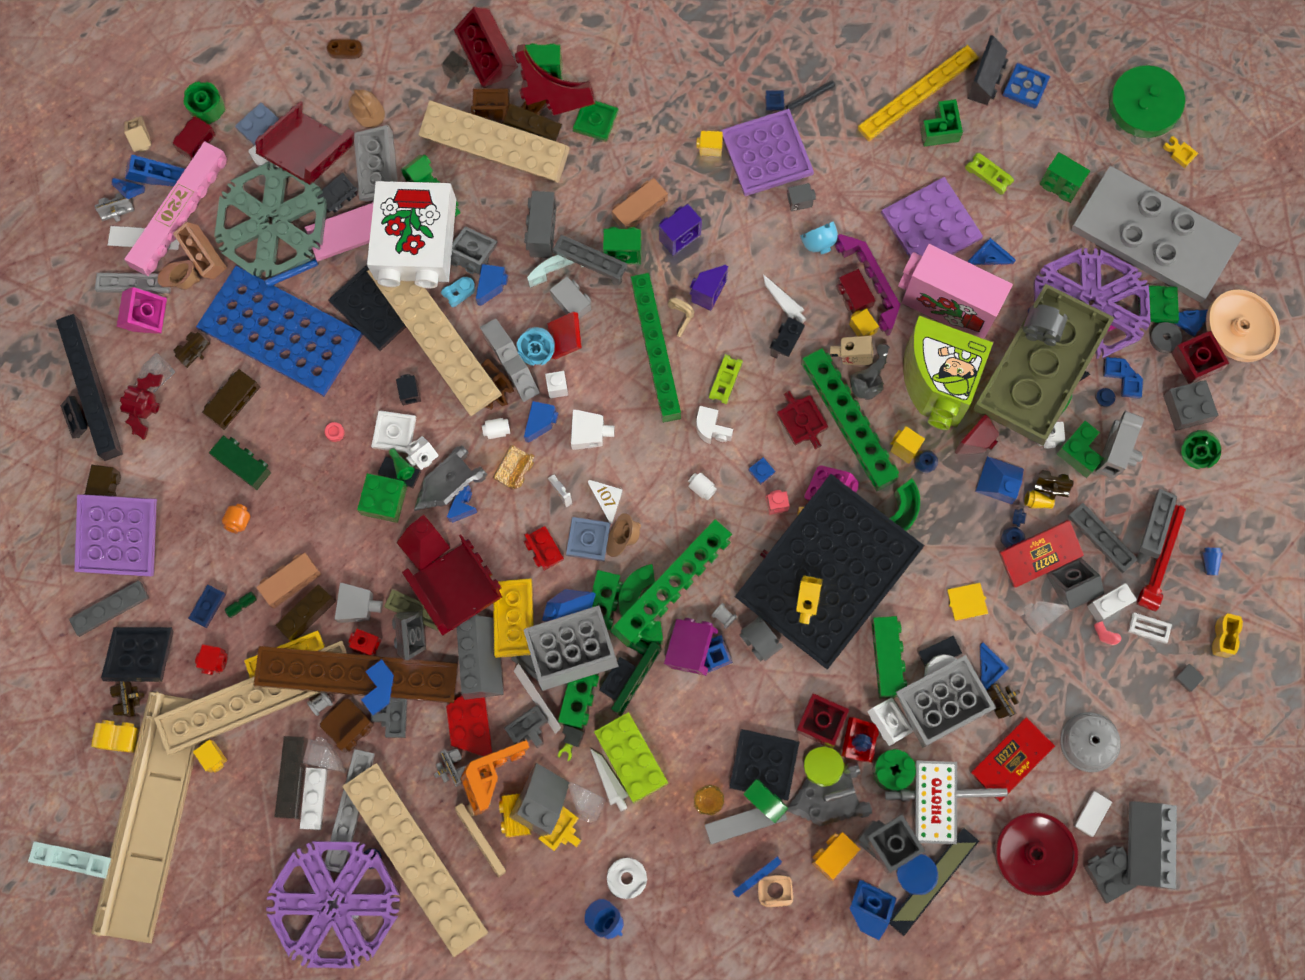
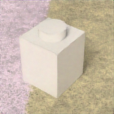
M564 371L545 374L550 398L568 396Z

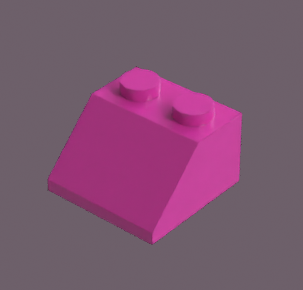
M135 287L122 291L117 327L132 332L162 333L167 298Z

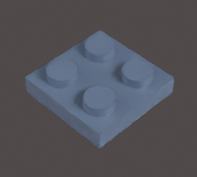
M260 103L236 124L235 128L255 146L257 137L265 133L279 118L264 104Z
M572 517L566 556L605 562L611 523Z

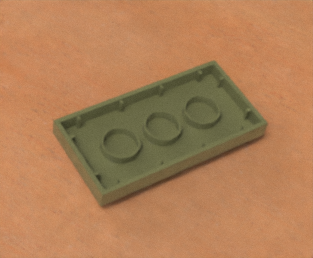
M1046 283L1033 305L1034 308H1037L1038 305L1051 306L1060 310V315H1067L1068 319L1061 340L1056 342L1055 346H1049L1040 340H1028L1025 337L1026 333L1023 331L1025 318L974 408V411L982 415L986 414L993 421L1044 446L1115 318Z

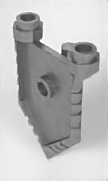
M463 445L457 446L444 462H441L434 471L424 477L414 510L418 511L419 509L447 505L455 495L457 496L460 491L464 490V487L469 485L468 483L472 481L481 483L488 474L481 467L471 471L463 461L467 458L469 452Z
M851 762L846 764L840 780L831 786L821 787L806 779L802 785V790L798 791L799 794H796V799L792 800L787 811L797 816L801 815V818H806L808 821L812 820V823L819 826L830 824V822L835 823L838 820L842 821L845 818L849 819L852 816L868 817L869 814H872L871 805L869 802L865 803V801L858 803L852 783V778L861 774L858 763Z

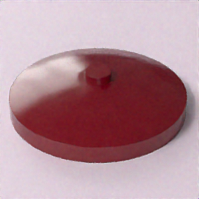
M1026 813L1010 820L1003 827L996 841L995 859L1002 877L1011 887L1027 895L1046 896L1060 891L1071 881L1078 865V848L1072 833L1060 820L1044 813Z

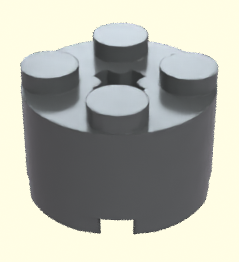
M1033 305L1029 309L1023 331L1026 333L1025 337L1031 341L1040 340L1049 346H1055L1056 342L1061 340L1068 317L1066 314L1060 315V310L1054 307L1038 305L1037 308H1034Z
M760 616L741 630L740 637L748 646L752 644L754 649L751 651L760 662L762 660L767 661L783 648L781 642L779 643L777 637Z

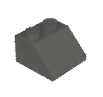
M1081 557L1046 573L1060 601L1069 610L1104 594L1101 576Z

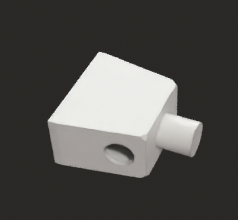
M573 410L572 450L603 446V437H614L615 426L604 425L602 415Z

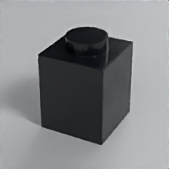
M405 374L396 379L399 398L403 406L421 402L415 375Z

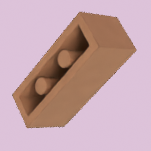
M654 178L646 181L638 191L630 193L624 202L618 203L613 207L612 219L621 229L636 227L668 201V193Z
M185 222L173 233L202 277L215 279L227 269L198 225Z
M306 553L298 554L293 557L291 563L279 567L273 576L261 580L257 589L269 606L275 609L322 574Z

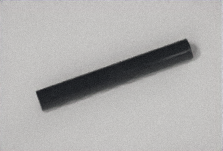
M831 80L786 105V109L792 111L834 88V81Z

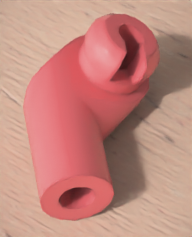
M1103 621L1094 624L1101 642L1116 645L1121 641L1120 634L1107 631Z

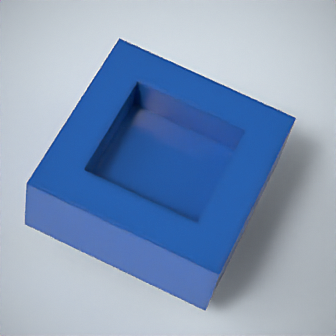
M764 458L748 469L760 485L776 472Z

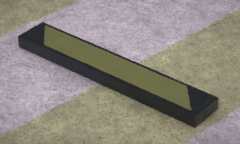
M962 828L957 834V844H949L935 862L938 869V882L934 889L925 895L910 894L891 917L889 925L902 936H905L979 843V840L965 828Z

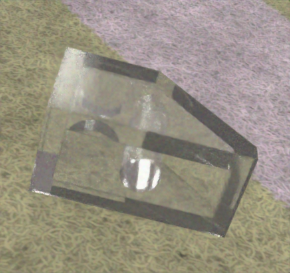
M156 353L142 366L137 378H145L148 373L154 375L163 374L162 385L175 371ZM150 387L148 391L154 393L159 387Z
M1040 601L1034 605L1031 602L1023 609L1025 613L1020 617L1036 635L1070 608L1067 605Z
M316 737L315 740L309 739L303 763L345 773V766L334 747L327 743V739Z
M569 782L568 786L577 813L581 815L580 819L589 824L592 821L597 822L607 800Z

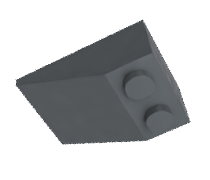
M423 611L399 612L395 614L392 620V626L396 632L394 647L397 649V654L404 660H410L426 650Z
M535 763L509 817L541 836L551 835L560 817L570 782Z

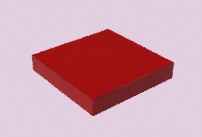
M571 312L547 323L548 331L553 336L555 342L554 353L551 359L556 360L582 348L577 312Z

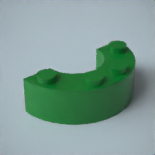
M419 154L401 168L406 182L440 183L437 178H433L431 174L433 170L429 165L431 161L425 154ZM456 201L455 217L460 214V211H459V209L457 208V206H459V204L457 203V201Z
M912 478L900 486L894 493L898 510L894 516L889 518L906 532L915 522L919 514L921 502L918 487Z
M653 564L637 569L625 580L619 595L621 618L655 583ZM631 621V625L634 628L640 627L638 622ZM655 621V625L649 631L645 629L641 633L643 636L641 641L651 644L653 641L661 645L663 644L661 621Z

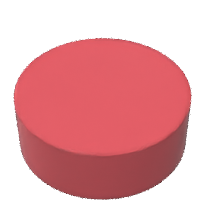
M337 422L329 423L324 431L325 436L331 442L340 441L345 434L344 428Z

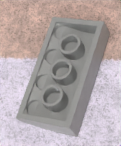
M387 125L354 133L360 201H374L376 181L397 182L393 131Z

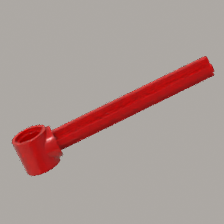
M1175 505L1161 555L1156 560L1149 584L1141 589L1137 598V605L1157 612L1163 599L1160 586L1186 508L1182 505Z

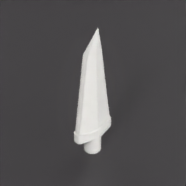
M763 275L766 288L787 314V317L796 318L797 321L804 323L806 318L801 314L804 309Z
M590 749L610 805L617 803L620 811L627 809L628 807L624 801L628 797L627 792L603 756Z

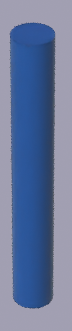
M313 259L264 280L266 287H270L318 266L316 259Z

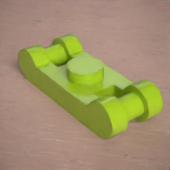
M976 153L973 156L972 162H968L965 166L969 173L978 176L1000 195H1003L1007 190L1006 187L1014 182V178L980 153Z
M725 354L709 399L721 400V403L727 405L743 360H735ZM730 365L734 367V369L730 370L727 368V366ZM719 387L726 389L724 394L718 392Z

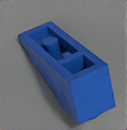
M131 154L127 162L124 179L142 184L175 186L185 169Z

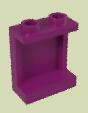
M684 618V620L676 619L664 664L674 670L706 676L708 668L704 666L712 635L717 634L718 630L713 627L712 623L707 621L696 623L695 620L690 618Z

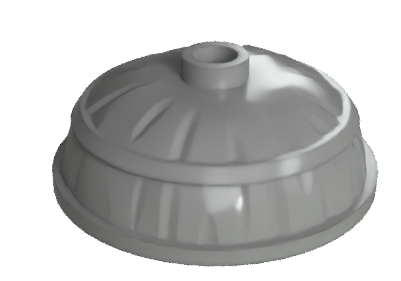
M1085 712L1075 715L1064 725L1060 736L1061 750L1065 758L1072 766L1081 771L1099 772L1105 770L1116 761L1120 752L1121 741L1118 730L1108 718L1098 713ZM1093 737H1097V744L1092 742Z

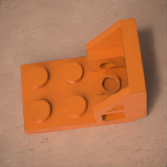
M527 740L471 761L465 767L460 779L475 816L482 814L489 807L498 779L495 769L503 766L509 759L511 762L523 758L522 756L526 755L525 752L530 748Z

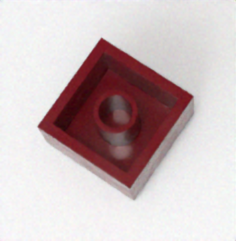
M1212 331L1177 345L1171 352L1188 384L1218 373L1229 364Z
M812 693L796 733L833 748L850 709Z

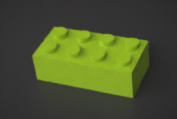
M629 712L594 731L633 804L668 785V781Z

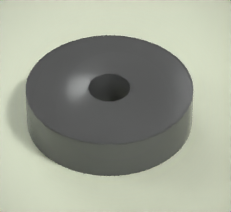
M1168 322L1158 324L1150 334L1151 345L1161 353L1172 352L1182 341L1180 329ZM1163 336H1167L1169 340H1165Z

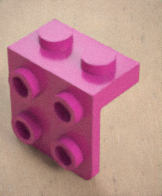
M820 465L817 467L804 497L810 501L830 474L854 492L858 490L859 481L850 472Z

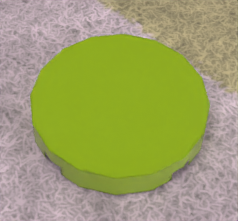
M817 747L811 750L805 758V775L809 781L818 786H831L837 783L843 774V759L833 748Z

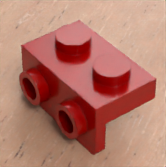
M849 717L841 756L859 762L871 763L875 755L876 739L879 735L877 726L873 722ZM863 734L869 736L872 743L871 749H867V751L856 750L855 746L852 745L855 735Z

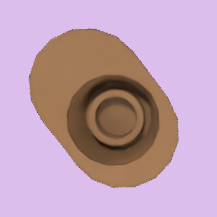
M354 90L348 105L354 117L366 128L379 126L385 118V111L375 95L367 90Z
M185 260L166 265L160 271L157 281L162 287L175 286L182 290H187L193 284L198 283L200 279L194 269L193 262Z
M621 514L609 533L606 552L611 557H617L624 551L626 546L634 545L639 539L641 524L633 521L629 514Z

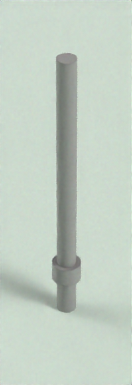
M1007 788L957 790V798L1008 796ZM909 789L885 792V800L901 799L902 801H910V799H915V791H910Z

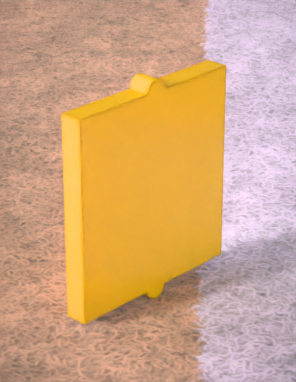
M981 583L947 589L950 601L949 607L952 609L954 621L988 614L985 602L986 597L983 595Z

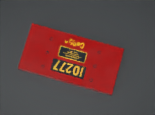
M1070 520L1059 523L999 552L1014 588L1084 556Z
M1026 717L970 773L985 789L1007 788L1009 794L1055 745ZM994 797V798H995L998 802H1001L1005 797Z

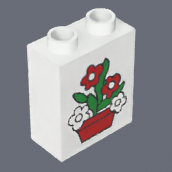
M376 181L367 266L378 284L386 287H397L400 285V281H415V284L419 287L435 288L438 286V282H449L456 210V197L450 183Z

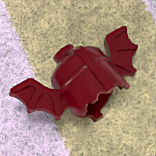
M148 373L145 378H137V387L129 385L128 389L124 391V396L119 401L122 404L120 406L121 412L129 414V418L125 423L131 426L132 434L140 436L142 440L146 439L148 427L140 421V418L147 419L152 413L157 414L160 408V404L156 402V395L148 391L150 387H159L163 374L154 375Z

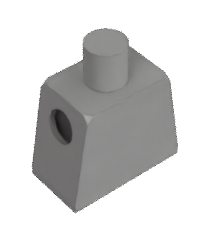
M340 583L335 620L338 623L369 621L371 612H382L383 601L373 600V593L371 591Z

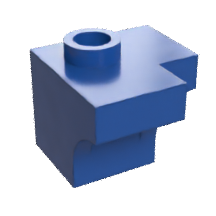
M722 635L711 639L704 666L708 668L707 673L733 663Z

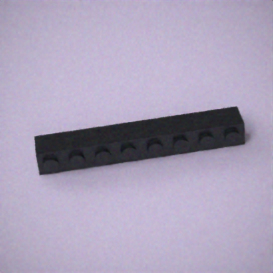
M74 314L57 319L56 323L97 455L104 461L121 456L123 452L82 322Z

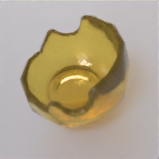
M704 785L697 789L694 795V807L701 815L712 816L722 810L724 794L719 787Z

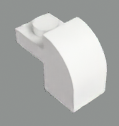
M700 406L696 422V429L700 438L711 444L712 437H715L720 442L731 441L733 429L716 425L718 410Z

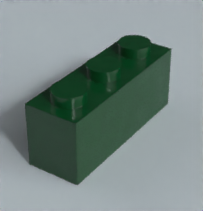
M223 435L209 451V454L255 490H258L271 474L267 469L269 465L262 459L258 461L254 459V454L247 448L242 450L238 447L240 443L234 438L230 437L228 439Z

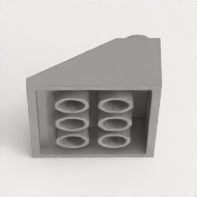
M600 606L523 629L542 691L618 667Z
M966 655L896 692L908 721L923 748L996 708Z

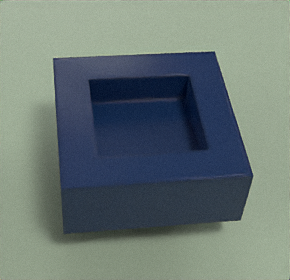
M784 90L766 91V110H784Z

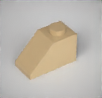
M142 116L124 122V133L133 151L143 152L149 149L151 139Z

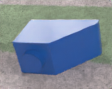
M482 264L476 294L477 305L482 306L503 292L504 285L508 283V274H506L504 267Z
M532 402L524 434L525 442L533 441L551 430L553 423H557L558 412H556L554 405Z

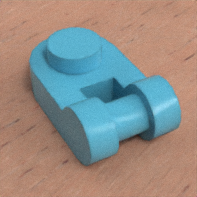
M462 277L452 285L445 287L441 294L444 298L447 297L451 307H455L474 293L475 283L469 277ZM457 291L459 295L454 296L453 293Z

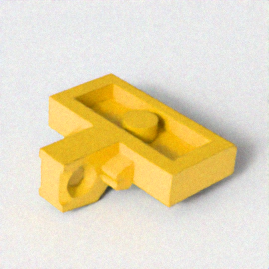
M562 807L560 817L552 834L540 836L538 839L553 851H556L561 842L566 845L569 841L575 847H578L581 840L573 835L576 830L572 827L579 818L565 807Z

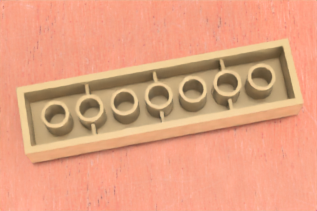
M430 100L418 135L423 139L556 183L560 181L570 150L565 144Z

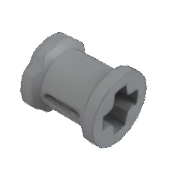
M724 603L711 615L713 618L716 617L724 625L725 629L737 618L736 614H731L725 608Z
M321 692L312 701H307L308 706L316 716L320 715L319 712L327 706L334 705L330 697L324 692Z

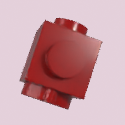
M356 629V632H353L349 638V647L367 656H375L382 640L375 635Z
M202 644L200 653L198 652L195 658L196 668L202 670V674L213 676V673L220 674L226 667L228 654L222 648Z

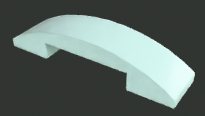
M559 255L547 259L527 277L529 286L533 287L546 282L547 273L575 262Z
M34 842L28 862L106 878L111 858Z

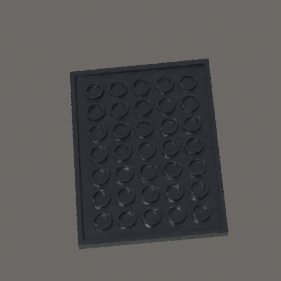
M830 474L734 597L828 670L925 545ZM803 575L823 579L817 613L812 615L811 624L799 622L800 612L796 611ZM805 600L806 604L811 605V601Z

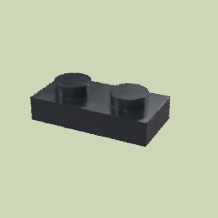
M68 396L60 407L72 439L80 438L87 430V424L83 419L76 397Z
M621 657L617 661L618 667L611 670L599 689L601 693L614 701L617 700L636 669V666Z

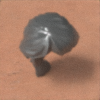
M887 344L878 345L877 353L879 359L875 363L871 364L869 368L857 371L850 376L851 389L857 397L870 400L884 390V383L880 373L887 363L886 359L890 348Z

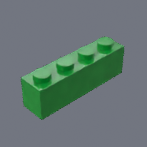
M897 616L874 617L871 620L878 696L879 699L896 698V692L907 687V680H903V672L906 671L905 661L901 660V653L904 651L903 641L899 640V633L902 632L901 622L897 621Z

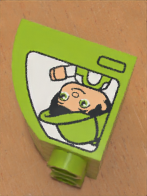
M919 316L904 354L903 374L906 389L920 414L929 417L928 423L931 426L941 430H949L950 426L957 428L971 405L993 342Z

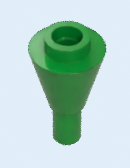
M395 448L390 449L389 454L393 459L397 478L399 480L411 478L414 468L399 456Z

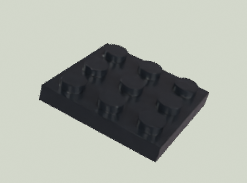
M113 627L101 675L103 682H162L174 632L172 627Z
M741 729L729 789L746 792L757 779L780 800L788 801L800 741Z

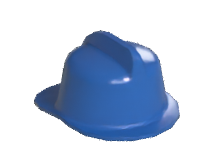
M598 899L589 905L584 918L585 924L598 937L613 939L617 935H623L621 930L624 926V920L619 910L606 899Z

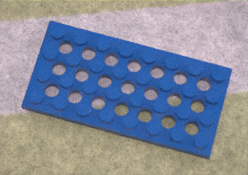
M238 266L234 267L196 326L198 330L325 397L363 336L357 329L274 285L266 287L264 280L251 275ZM240 287H247V291L244 294H238ZM256 295H262L263 298L260 302L256 303L253 301ZM231 302H237L235 309H228V305ZM277 303L278 308L275 311H270L269 306ZM247 310H252V316L245 318L244 313ZM287 312H294L293 318L285 319ZM222 317H226L227 322L223 325H219L218 320ZM264 318L269 320L266 326L259 325L260 320ZM309 320L310 324L308 327L303 328L300 326L301 322ZM236 326H243V330L240 333H234ZM278 327H284L282 334H275V330ZM318 329H326L325 334L317 336L316 332ZM252 334L259 335L255 342L249 341ZM294 335L300 336V340L297 343L291 342V338ZM341 337L342 340L339 344H332L333 338ZM273 342L274 348L266 350L265 346L267 343ZM315 344L316 348L314 351L309 352L306 350L307 346ZM290 351L288 358H281L282 352ZM330 352L332 357L329 360H323L322 356L324 353ZM300 359L306 360V364L303 367H297V362ZM315 368H322V373L314 376L313 370Z

